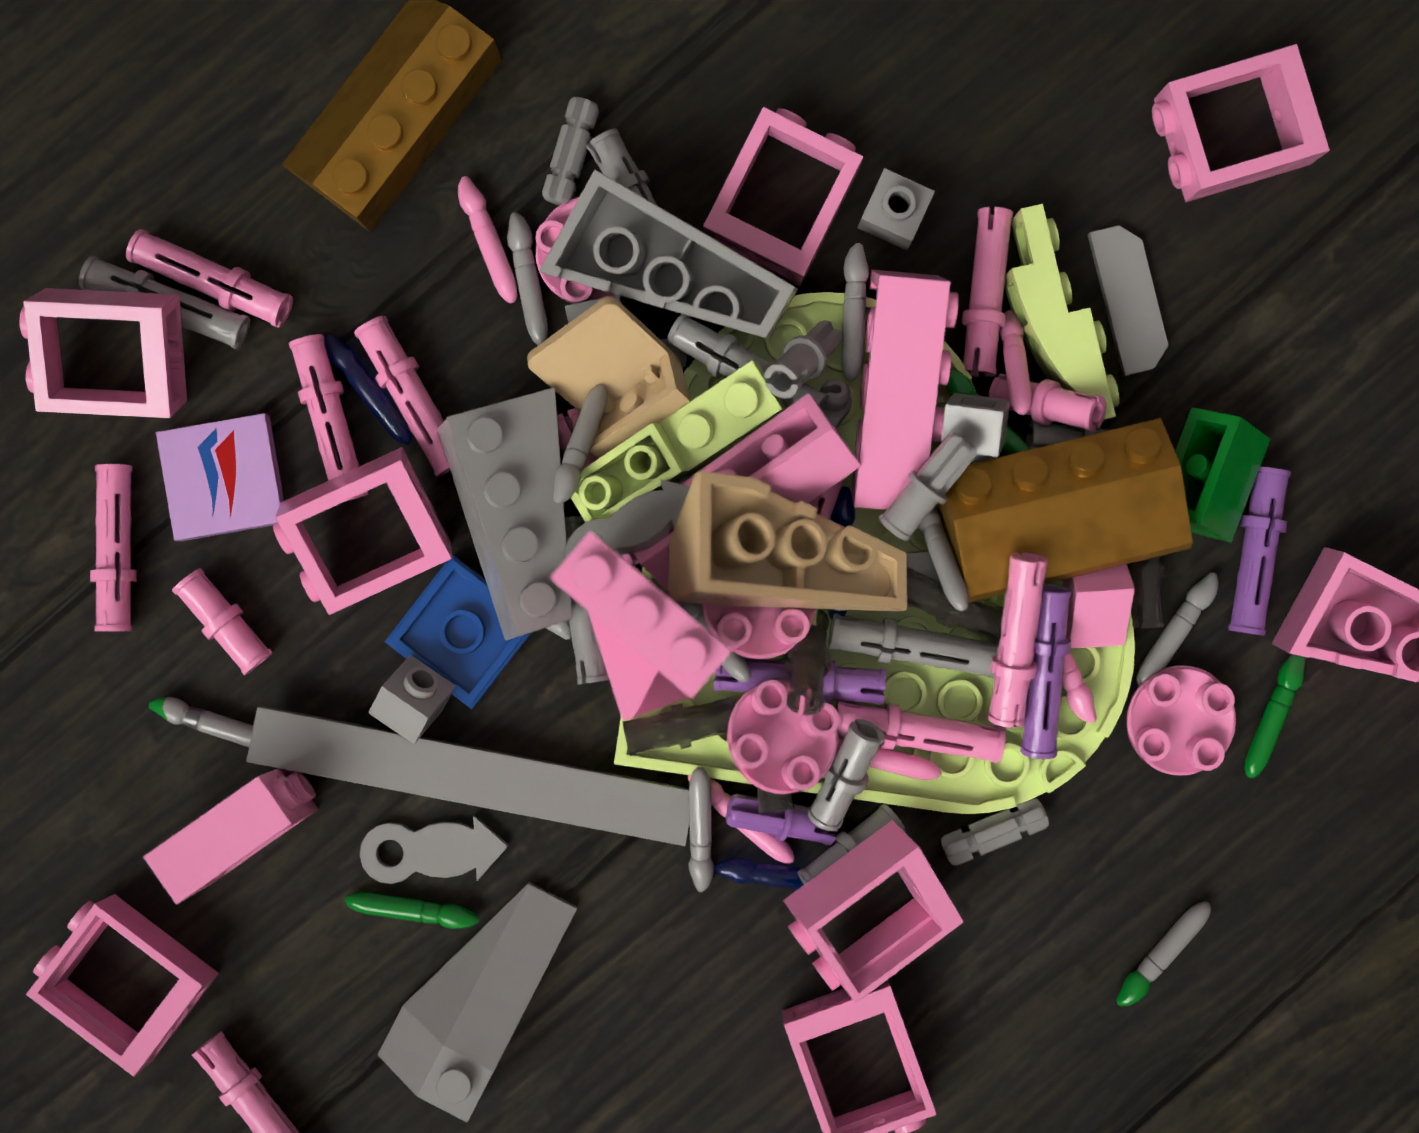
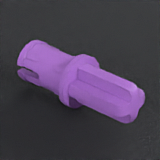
M735 794L728 801L726 823L731 827L774 834V838L777 841H784L786 837L832 845L836 837L835 834H831L829 831L816 826L809 819V806L793 804L789 797L783 796L780 801Z

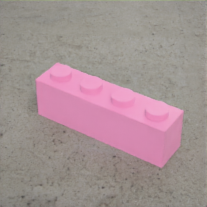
M808 393L700 471L756 478L770 485V491L794 503L802 501L808 504L861 465L837 429L810 393ZM695 475L682 483V485L691 486ZM674 529L652 547L635 553L640 564L667 591L669 541Z

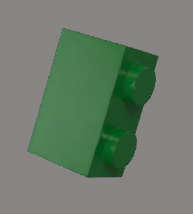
M1193 407L1190 410L1175 453L1181 465L1191 533L1232 543L1270 442L1269 437L1242 417Z

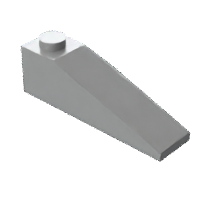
M531 882L526 884L465 946L452 956L428 982L404 1003L377 1055L417 1097L468 1122L578 907Z

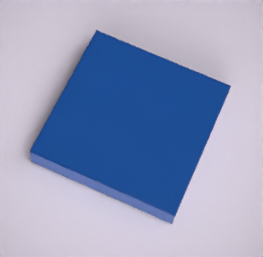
M452 555V559L443 565L385 640V643L406 659L409 655H412L456 685L452 695L470 709H473L532 633L505 641L485 578L456 555Z

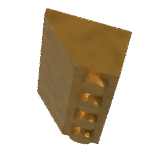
M408 0L282 165L371 233L501 64L502 59L495 40L447 4L437 0Z
M1161 418L970 464L945 493L948 497L946 503H937L938 511L942 516L944 530L967 586L969 602L1006 594L1010 554L1014 552L1019 554L1030 552L1048 558L1045 580L1043 584L1190 549L1193 544L1181 465Z

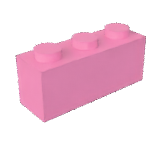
M591 531L588 532L550 577L552 581L691 699L732 652L727 645Z

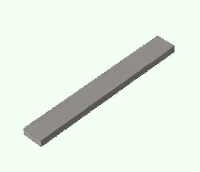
M266 706L257 707L246 760L249 763L680 846L686 845L690 824L689 788L426 737H420L414 745L395 731Z

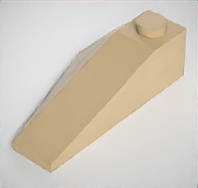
M705 471L695 473L669 541L668 596L676 602L723 606L874 611L907 610V553L853 526L843 527L816 514L817 508L802 501L794 503L770 491V485L756 478Z

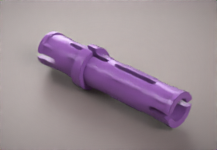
M1270 467L1259 468L1251 490L1248 515L1241 516L1240 527L1245 528L1237 574L1231 622L1228 630L1265 636V623L1273 583L1280 533H1286L1287 521L1282 520L1288 478L1291 475V471Z
M1043 585L1033 662L1037 663L1036 677L1030 680L1027 693L1023 741L1020 752L1030 758L1051 759L1057 756L1058 751L1056 746L1064 655H1068L1071 652V639L1066 637L1071 590L1063 586Z
M745 658L751 671V679L746 683L732 677L722 665L715 671L714 691L747 692L764 681L790 679L811 687L831 705L833 700L875 703L882 706L884 703L885 695L883 690L886 687V669L835 666V660L825 659L823 665Z

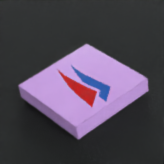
M263 413L156 432L174 541L181 542L266 527L277 523L275 517L280 503L284 501L269 415Z

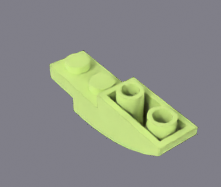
M1043 204L1022 208L1011 221L1021 266L1012 268L1005 275L1004 287L1010 308L1021 321L1024 327V340L1047 378L1059 382L1062 389L1093 396H1103L1106 400V412L1103 422L1116 417L1114 407L1119 405V392L1114 377L1111 374L1106 375L1101 356L1102 353L1106 352V337L1100 321H1093L1090 308L1068 313L1067 305L1072 303V290L1067 274L1065 272L1059 273L1054 254L1055 251L1059 250V234L1053 218L1046 219Z
M750 361L661 422L649 424L581 470L579 486L571 499L584 521L609 519L632 499L648 492L663 490L660 479L677 483L682 477L688 474L692 475L787 409L782 399L772 394L765 383L770 380L769 378H764L765 372L759 362Z

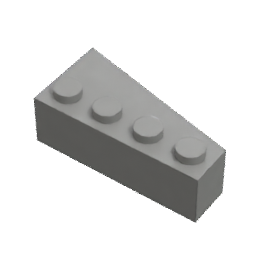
M596 170L593 171L539 272L764 338L771 337L798 291V288Z
M555 387L448 416L437 429L505 641L571 620L570 595L550 579L565 561L564 550L567 545L564 504H557L553 500L554 477L556 470L561 466Z

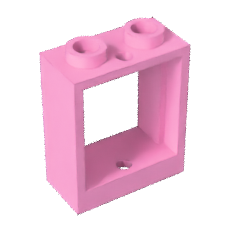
M1297 44L1168 82L1154 98L1155 104L1152 107L1153 123L1157 133L1161 137H1166L1171 154L1168 160L1170 178L1177 189H1182L1185 202L1311 165L1330 151ZM1260 77L1282 150L1211 172L1188 98Z
M763 107L703 225V233L758 266L801 286L859 171L863 156L855 153L856 147L839 135L827 133L823 137L805 128L807 125L805 120L791 111L779 108L775 113ZM768 135L840 171L801 250L729 215Z
M45 288L24 301V306L20 313V330L23 337L28 339L30 361L26 368V384L28 390L34 393L36 411L171 418L187 402L179 295ZM57 317L140 321L146 392L64 388Z
M403 447L281 502L275 517L277 523L273 524L275 536L286 554L294 552L304 571L300 572V579L307 595L313 602L321 600L328 615L452 559V543ZM387 482L420 549L337 586L302 521Z
M280 768L272 770L250 781L146 854L144 859L177 905L218 881L319 810L312 801L316 797L315 791L311 783L301 772H292Z
M893 820L783 900L796 921L788 926L796 940L808 955L815 949L820 955V958L813 962L818 973L832 991L841 985L855 1003L859 1002L963 923L962 918L919 846ZM898 871L913 899L838 954L821 927Z
M113 894L95 904L92 901H88L78 910L67 926L73 933L61 948L55 945L39 961L33 970V973L39 978L26 995L134 1077L155 1059L219 973L117 895ZM108 925L179 978L178 982L139 1033L68 980V977Z
M888 980L857 1003L852 1000L843 988L781 1011L785 1030L823 1133H888L893 1130L895 1133H910L924 1126L926 1118L937 1115ZM884 1013L912 1090L834 1118L807 1040Z

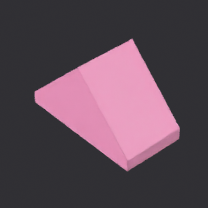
M1127 564L1063 579L1062 586L1071 590L1066 637L1071 639V648L1125 645L1135 590Z

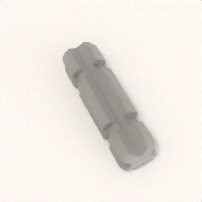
M572 97L569 100L565 114L566 122L568 123L561 127L550 164L553 173L552 175H547L542 190L544 199L552 204L560 206L563 203H568L574 197L577 186H575L573 181L580 177L588 150L586 145L591 140L588 131L594 129L599 114L598 106L593 101L581 97Z
M1033 798L1017 804V811L1011 813L1010 809L1002 810L969 824V831L962 833L959 828L941 837V845L948 861L952 866H958L973 860L972 853L979 851L982 856L1021 840L1022 836L1020 833L1027 831L1030 836L1046 829L1049 826V821L1041 802L1037 798Z

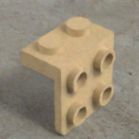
M605 297L531 350L527 356L529 369L551 388L555 387V391L578 411H581L588 393L596 385L603 384L607 388L608 400L589 450L598 459L649 424L661 422L690 402L680 358L613 297Z

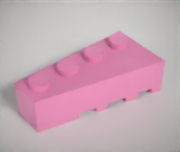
M871 269L869 289L877 290L876 306L871 307L866 321V352L870 353L869 364L865 363L861 377L860 408L864 409L863 420H858L854 455L861 466L853 471L851 499L854 507L887 510L911 481L908 477L911 470L918 472L930 458L931 441L940 442L942 438L944 408L936 407L938 385H947L949 380L951 351L942 349L945 327L954 328L958 310V293L949 292L950 281L938 275Z
M1324 547L1272 644L1290 654L1308 658L1312 657L1343 666L1365 669L1419 682V589L1345 552Z

